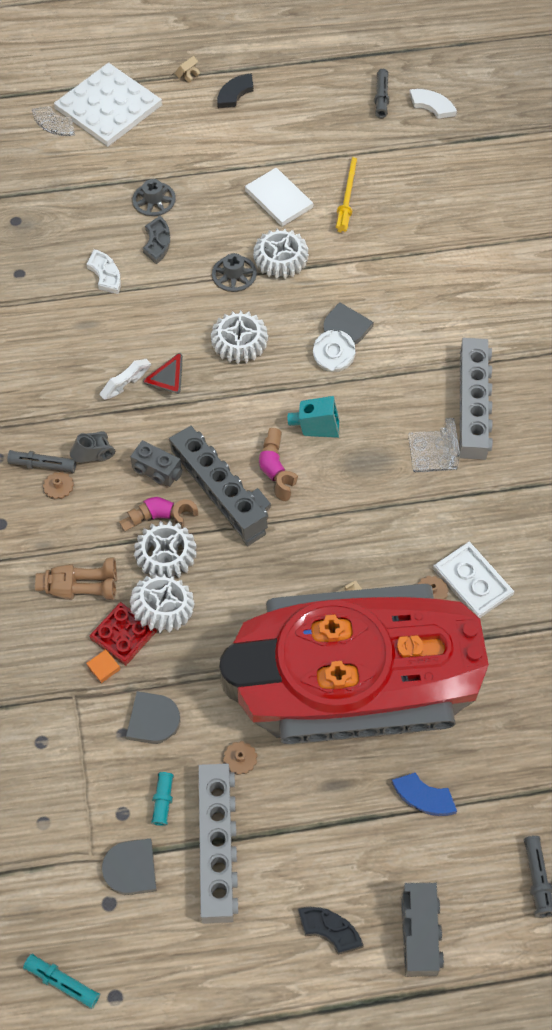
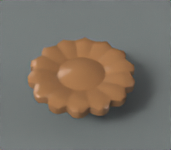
M54 472L53 475H48V478L44 480V493L54 499H63L65 496H69L74 486L72 477L63 472Z
M427 576L417 583L431 585L434 599L444 600L448 596L449 589L447 584L443 582V579L437 578V576Z
M243 741L239 743L234 742L224 752V763L229 764L230 772H234L237 775L247 774L257 764L255 748L251 747L249 743H244Z

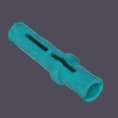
M33 953L29 955L24 963L23 969L41 978L43 984H51L68 996L88 1006L89 1009H93L101 995L99 992L92 990L60 971L58 965L54 963L50 965Z

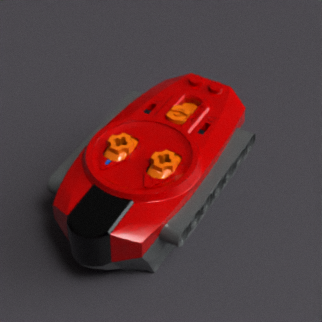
M429 584L269 599L266 602L267 613L243 622L233 644L227 647L221 655L219 664L220 681L224 693L230 699L240 704L253 723L266 729L276 738H281L283 744L310 743L451 728L456 724L454 716L476 701L489 665L480 618L462 602L434 599L432 586Z

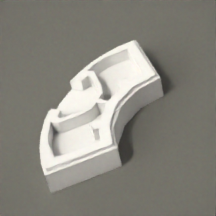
M425 89L410 90L409 95L414 108L427 109L434 113L437 119L456 116V108L443 95Z
M94 249L87 262V269L93 271L99 277V290L118 294L121 287V279L117 266L108 255Z
M147 359L134 361L123 373L110 378L99 395L103 399H110L122 393L124 386L131 381L133 383L138 381L150 368L151 363Z

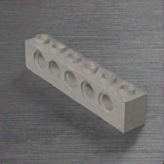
M462 338L460 348L459 458L486 460L488 451H492L493 439L489 438V433L492 432V420L489 419V414L492 413V401H488V396L492 395V383H488V378L492 376V365H488V361H491L492 348H488V339Z
M229 764L199 765L202 924L233 923V914H238V898H233V888H238L237 872H232V862H237V847L232 846L231 837H236V821H231V812H236L235 796H230V787H235V773L230 772ZM216 788L222 789L224 791V793L218 797L213 796L211 794V792ZM215 813H222L225 816L221 821L211 819ZM215 838H223L225 840V843L220 847L212 845V841ZM216 863H223L226 866L222 872H215L212 870V867ZM216 889H224L227 893L223 898L217 899L213 897L212 894Z

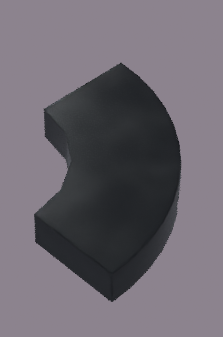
M252 73L243 74L229 80L218 94L217 108L236 107L237 101L241 96L254 92Z
M320 907L298 909L305 936H318L326 939L334 946L338 955L364 947L361 937L354 926L338 914Z

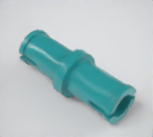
M158 773L156 794L152 798V801L155 802L151 820L153 825H168L169 805L173 802L171 790L174 774Z

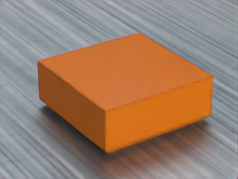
M106 649L86 663L100 683H103L121 670L120 666Z

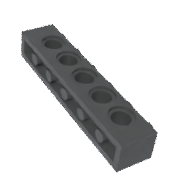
M191 425L169 438L173 454L180 458L182 465L244 541L249 540L268 528V513L265 508L258 506L253 494L243 488L240 478L237 475L233 476L228 464L218 458L216 450L213 446L207 445L200 431L197 432Z

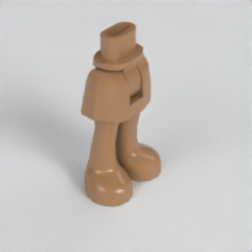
M115 557L106 558L101 568H74L73 564L51 568V571L46 570L45 573H36L35 590L45 591L46 594L73 600L75 594L101 595L107 600H114L116 597L115 582H117ZM77 580H103V582L77 583Z

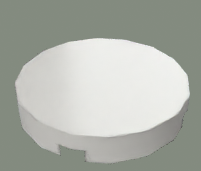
M330 330L321 334L315 340L313 348L314 359L323 370L339 372L348 368L354 360L356 354L355 344L352 338L345 332Z

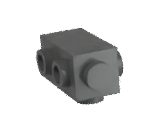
M143 440L130 456L133 470L140 475L145 474L151 477L158 484H165L170 487L174 481L181 477L180 458Z

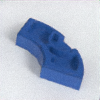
M416 772L392 780L395 791L410 807L412 806L425 812V814L433 816L457 814L456 806L448 788L437 789L429 787L420 780Z

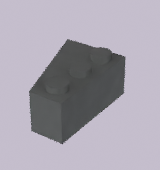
M405 883L401 894L405 977L438 976L440 968H444L443 951H439V941H442L441 924H438L440 900L437 898V883Z

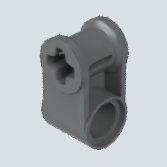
M106 432L81 433L77 436L70 450V456L79 463L105 461L113 457L116 451L113 446H110Z

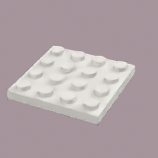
M107 63L54 103V107L108 147L162 106V99L110 63Z

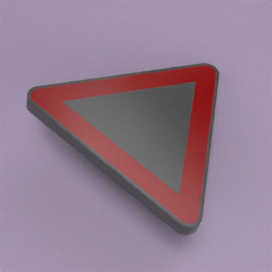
M181 353L176 354L147 376L143 382L146 385L179 394L181 392L183 355Z

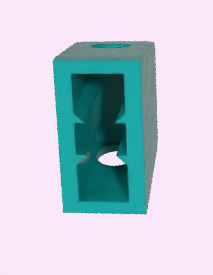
M334 396L302 400L299 404V412L288 413V425H300L304 436L339 438L340 418Z

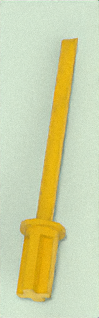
M353 156L351 158L343 205L337 208L338 217L335 228L338 229L337 232L339 233L347 231L349 218L353 213L352 208L349 207L357 158Z

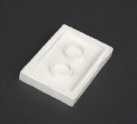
M277 168L245 186V191L281 226L286 225L313 208V202Z
M470 541L433 566V570L443 579L460 601L479 618L514 594V590Z

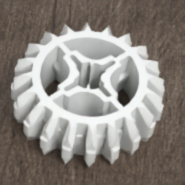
M286 228L283 231L276 229L275 232L269 230L267 235L262 234L261 239H257L254 247V260L257 268L261 269L262 274L267 273L268 277L275 275L276 279L279 276H283L286 279L287 275L293 277L295 273L300 274L301 269L305 268L308 260V247L305 239H301L300 234L295 235L293 230L287 232Z
M240 310L239 314H235L232 311L230 316L224 313L223 319L218 318L217 324H213V331L211 333L212 346L215 348L216 354H220L222 359L228 357L229 363L236 360L237 364H239L240 360H244L247 364L249 358L255 361L256 355L261 356L262 350H265L267 346V328L264 326L263 320H258L257 315L251 317L250 312L243 314Z
M160 521L157 527L151 523V530L144 529L143 535H138V542L134 545V556L138 567L142 568L144 574L149 573L151 578L154 574L158 575V577H162L165 574L168 578H171L172 575L180 578L181 571L187 573L189 571L188 566H193L194 559L197 556L195 551L197 548L193 535L189 534L186 527L181 529L179 523L172 526L171 521L167 525H163V522ZM152 545L154 546L153 555L149 557L147 552ZM182 545L184 550L182 554L178 556V546Z
M154 574L152 579L146 576L143 581L139 580L137 586L132 590L130 598L131 613L135 614V621L141 620L142 627L149 625L150 631L157 628L159 633L163 629L170 633L172 628L179 630L181 625L185 626L188 619L192 616L194 608L193 593L189 592V586H182V580L175 581L174 575L171 578H166L165 574L162 577Z

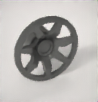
M157 179L145 181L133 195L135 209L147 216H159L167 213L173 208L176 201L174 190ZM169 191L172 197L165 196V193ZM138 195L143 197L142 200L136 202ZM161 201L171 203L167 208H164ZM146 203H148L147 211L141 209L139 206H143ZM154 205H157L159 210H161L158 212H151L153 210Z
M237 253L228 254L220 259L212 270V278L215 284L221 289L231 292L248 288L253 284L257 275L254 263ZM244 263L249 264L251 268H244ZM216 272L224 274L223 277L218 280ZM253 273L250 281L243 274ZM231 279V287L224 286L222 283ZM236 279H239L245 285L236 287Z

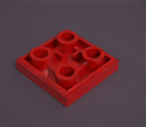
M120 602L89 637L126 666L153 637L157 629L154 628L150 631L149 625L142 627L141 620L135 621V614H132L131 609Z

